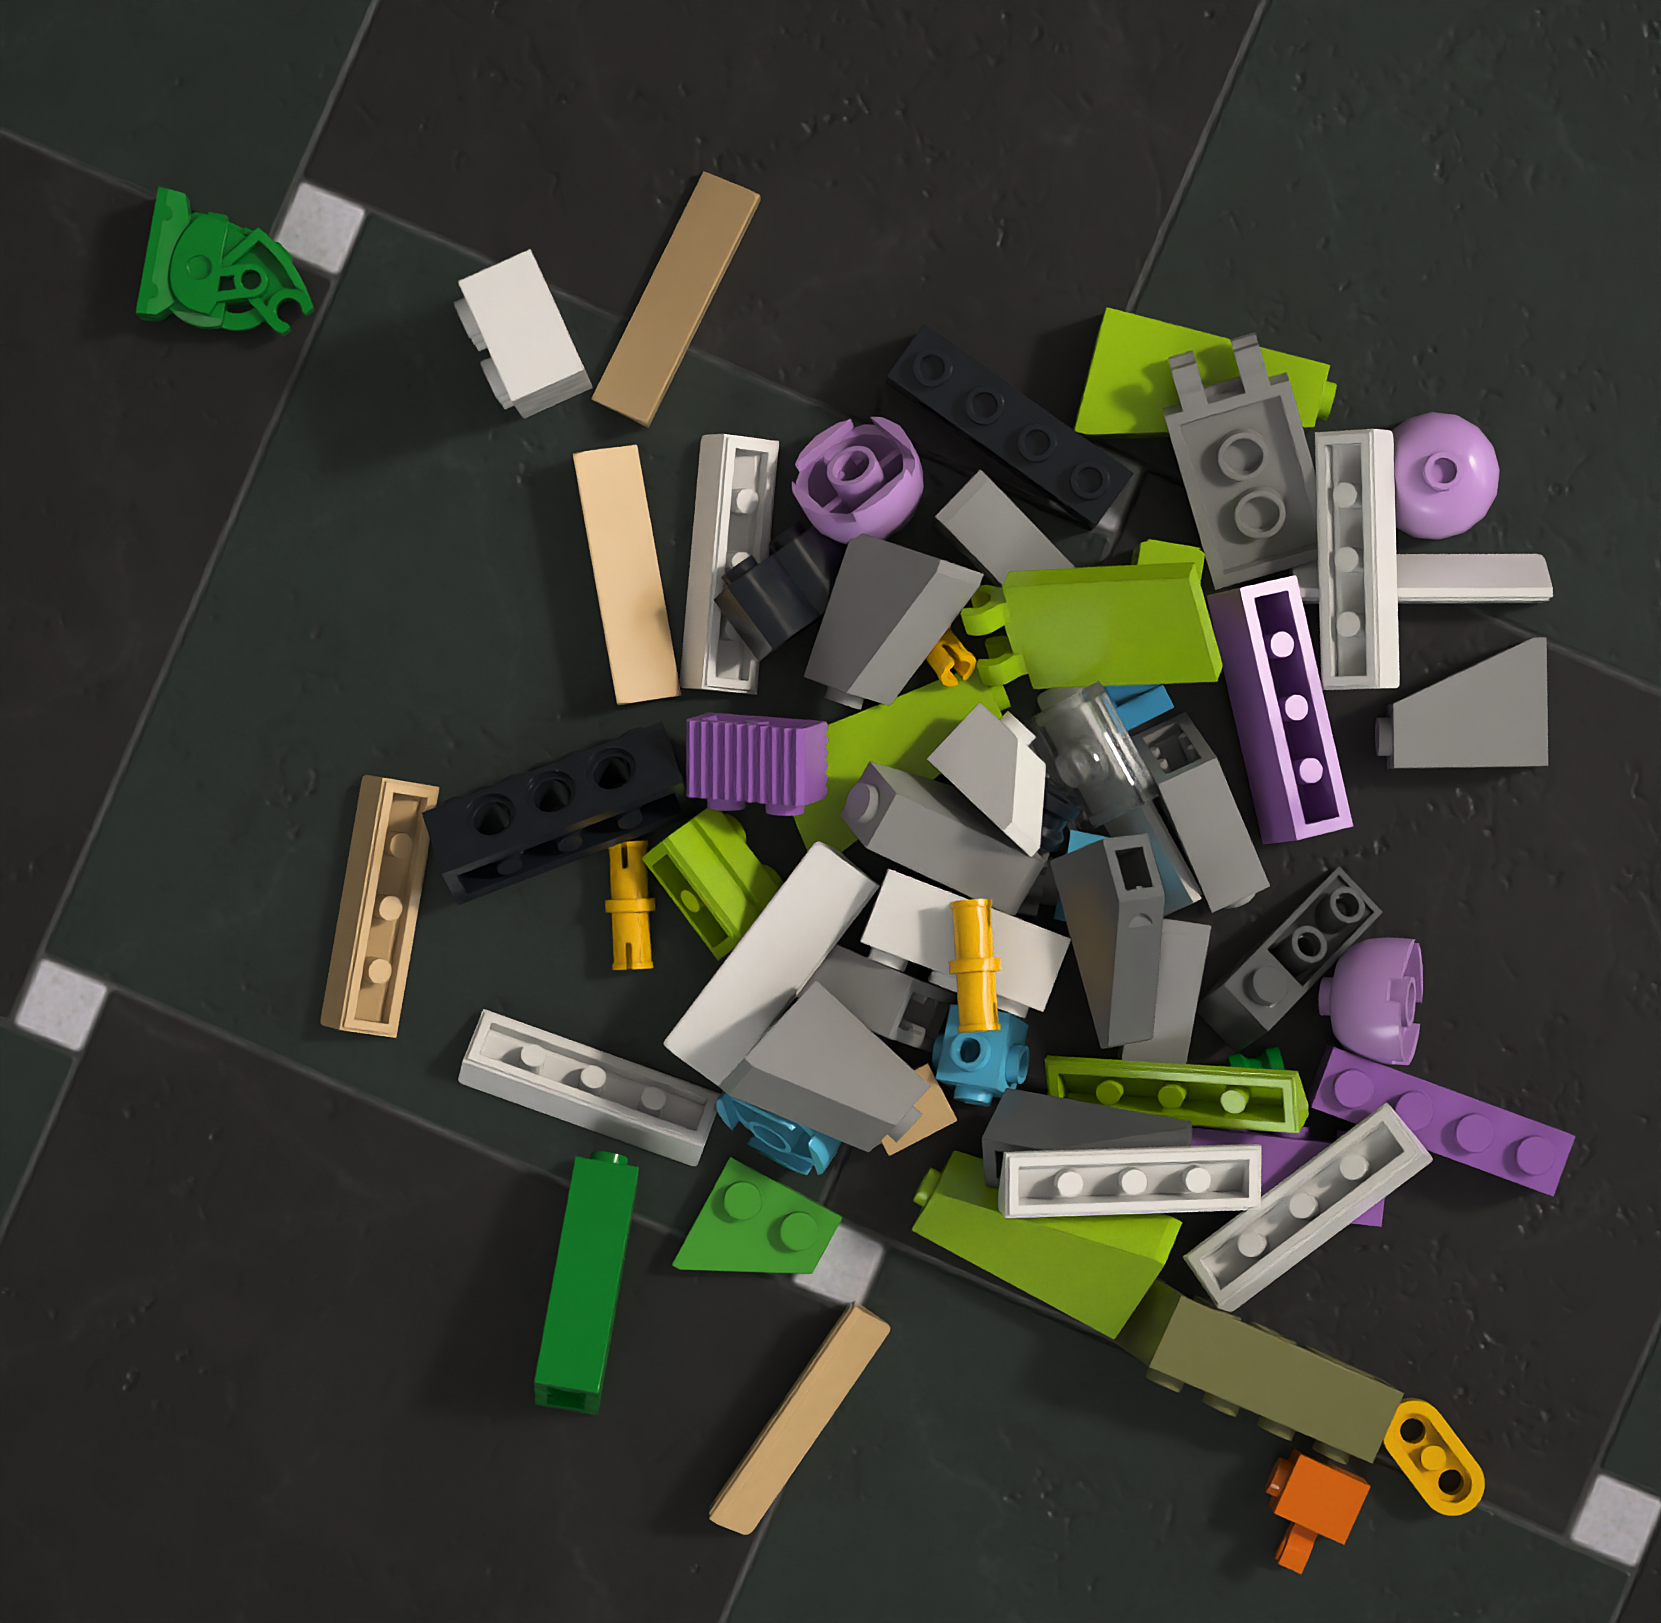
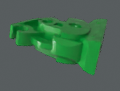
M158 186L136 307V314L141 320L162 322L173 313L184 323L196 328H223L229 331L251 330L266 321L277 334L285 337L292 329L287 323L282 322L278 318V309L284 302H297L306 317L315 311L309 293L293 265L292 256L279 242H274L260 228L253 231L229 222L227 215L208 212V215L197 212L191 214L190 201L185 193ZM249 304L253 306L251 310L244 313L228 312L229 307Z

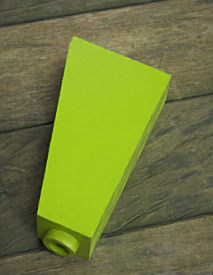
M1106 307L1102 315L1073 430L1087 440L1170 437L1162 408L1179 404L1180 399L1168 357L1193 350L1203 387L1240 376L1230 339ZM1260 347L1268 377L1287 372L1304 433H1308L1315 427L1317 418L1327 421L1337 387L1336 383L1326 381L1330 365Z
M976 665L973 674L966 681H963L958 673L953 674L958 680V685L947 687L938 680L896 697L890 706L881 703L829 724L826 732L828 738L826 745L828 751L826 757L828 764L826 770L828 777L826 782L827 795L824 799L805 805V813L793 815L807 851L816 842L820 841L836 848L841 853L858 840V837L842 819L840 814L846 805L850 790L858 783L869 761L931 780L935 779L941 772L927 758L979 703L1000 720L1002 717L1001 711L1011 707L1004 686L983 685Z
M954 1150L941 1172L931 1167L929 1168L912 1200L922 1206L911 1229L912 1231L1114 1340L1164 1267L1182 1225L1181 1221L1162 1213L1005 1218L998 1210L999 1188L986 1186L984 1161L982 1158Z

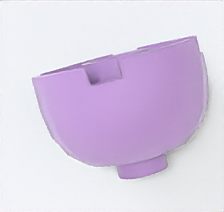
M1429 412L1407 418L1391 431L1394 438L1396 528L1414 538L1441 540L1466 532L1485 517L1497 496L1500 469L1493 445L1477 426L1458 415Z
M870 417L874 425L854 427L851 419L836 423L815 436L799 454L795 464L800 473L796 484L792 481V492L801 508L820 533L848 545L851 538H856L862 533L881 540L891 537L902 530L913 518L922 498L924 488L923 470L919 456L901 426L883 417Z
M1387 937L1364 940L1351 946L1339 958L1333 977L1322 978L1319 989L1320 1015L1331 1016L1334 1036L1347 1052L1379 1064L1410 1065L1415 1054L1420 1024L1413 1023L1416 1003H1422L1423 997L1422 955L1419 943H1414L1415 939Z

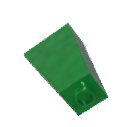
M593 1151L590 1153V1159L575 1157L534 1381L535 1405L598 1415L639 1177V1167L627 1165L628 1158L605 1151Z

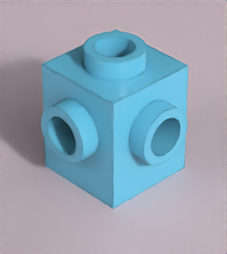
M950 1004L945 1033H940L937 1036L933 1048L932 1064L934 1070L937 1071L936 1080L954 1090L953 1099L978 1106H991L993 1097L1002 1098L1006 1088L1016 1089L1017 1084H1022L1026 1079L1029 1069L1030 1052L1029 1048L1025 1046L1029 1025L1011 1013L998 1011V1023H1000L1001 1030L958 1033V1005Z

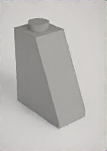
M981 470L935 516L932 524L996 587H1002L1008 571L1075 568Z
M863 533L856 538H851L804 677L827 685L828 688L824 698L861 710L866 698L890 706L979 588L983 574Z
M1547 637L1524 640L1386 705V717L1376 718L1375 745L1377 756H1387V769L1548 766Z
M1184 712L1128 738L1174 841L1202 892L1201 896L1210 911L1213 913L1222 908L1231 909L1242 906L1249 902L1255 896V893L1270 887L1218 759L1187 713Z
M869 761L858 783L850 790L846 805L840 814L867 849L974 899H992L991 907L1013 916L1018 912L1046 863L1037 852L1030 857L957 787Z
M1163 918L1153 1039L1119 1046L1117 1060L1186 1064L1209 943L1210 925Z
M836 943L796 996L800 998L817 980L871 1031L933 1053L937 1036L945 1032L950 1004L956 1005L958 1001L956 993L909 973L871 960L867 955L839 943Z
M816 980L721 1082L719 1087L732 1097L870 1152L886 1135H889L897 1142L922 1115L914 1105L930 1088V1085Z

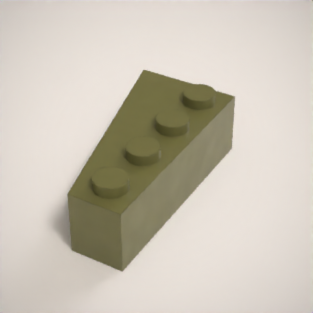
M1157 1277L1115 1340H1113V1342L1149 1367L1145 1377L1153 1382L1179 1393L1184 1383L1205 1391L1201 1399L1205 1404L1234 1417L1237 1416L1240 1407H1243L1260 1415L1256 1424L1259 1427L1292 1441L1296 1431L1316 1439L1312 1446L1313 1450L1346 1465L1351 1455L1373 1463L1404 1395L1403 1392L1380 1378L1305 1345L1304 1348H1301L1292 1339L1254 1321L1246 1324L1237 1315L1218 1309L1214 1303L1195 1294L1192 1299H1189L1166 1284V1281Z

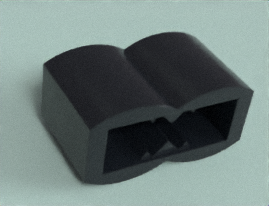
M800 522L794 524L769 543L775 554L760 564L750 555L721 577L727 588L714 599V602L758 661L763 660L807 627L821 619L825 614L845 550L838 541L820 533L815 526L806 531Z

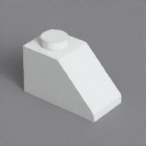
M979 703L927 760L1032 857L1040 848L1046 764L1027 747L1036 737L1018 719L1007 711L999 720L985 706Z

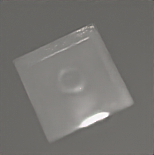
M1099 681L1022 722L1036 737L1027 747L1046 764L1045 776L1067 788L1084 805V809L1076 820L1067 822L1066 825L1069 831L1074 830L1087 833L1160 796L1156 784Z

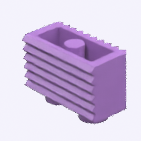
M711 712L687 719L686 796L689 798H707V808L712 810H741L746 808V802L766 803V813L771 815L790 816L805 813V805L824 799L828 792L826 787L828 779L826 774L828 767L826 762L828 754L826 749L828 742L826 732L828 725L826 721Z

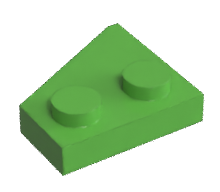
M730 1156L672 1265L680 1270L813 1274L843 1216L739 1159Z

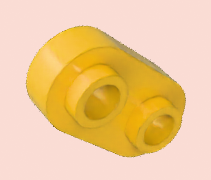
M1418 1398L1401 1399L1382 1441L1384 1447L1432 1509L1448 1516H1458L1471 1511L1480 1502L1485 1489V1479L1480 1466L1442 1415L1431 1404ZM1411 1418L1420 1420L1423 1427L1420 1437L1413 1441L1402 1439L1400 1434L1401 1425ZM1446 1470H1456L1461 1477L1460 1485L1451 1492L1442 1491L1438 1483L1440 1475Z

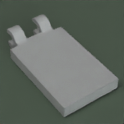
M1255 332L1230 339L1240 376L1203 387L1193 350L1168 357L1180 403L1162 409L1215 590L1318 560L1315 469L1288 374L1285 372L1268 377Z

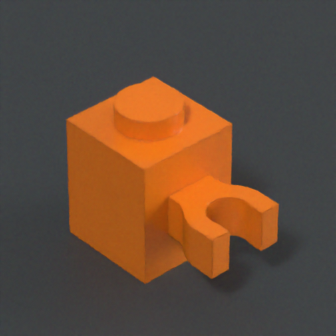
M1294 1447L1289 1460L1279 1457L1271 1470L1264 1492L1272 1495L1268 1505L1273 1513L1291 1521L1274 1555V1558L1278 1560L1277 1563L1302 1574L1318 1533L1344 1545L1371 1487L1367 1481L1358 1475Z

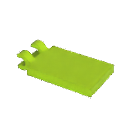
M1194 562L1008 571L1002 587L980 585L971 597L973 608H963L960 613L966 633L969 635H986L1005 626L1007 636H995L986 639L985 646L989 659H979L976 664L982 684L986 686L1005 685L1025 674H1029L1033 689L1217 682L1223 667Z

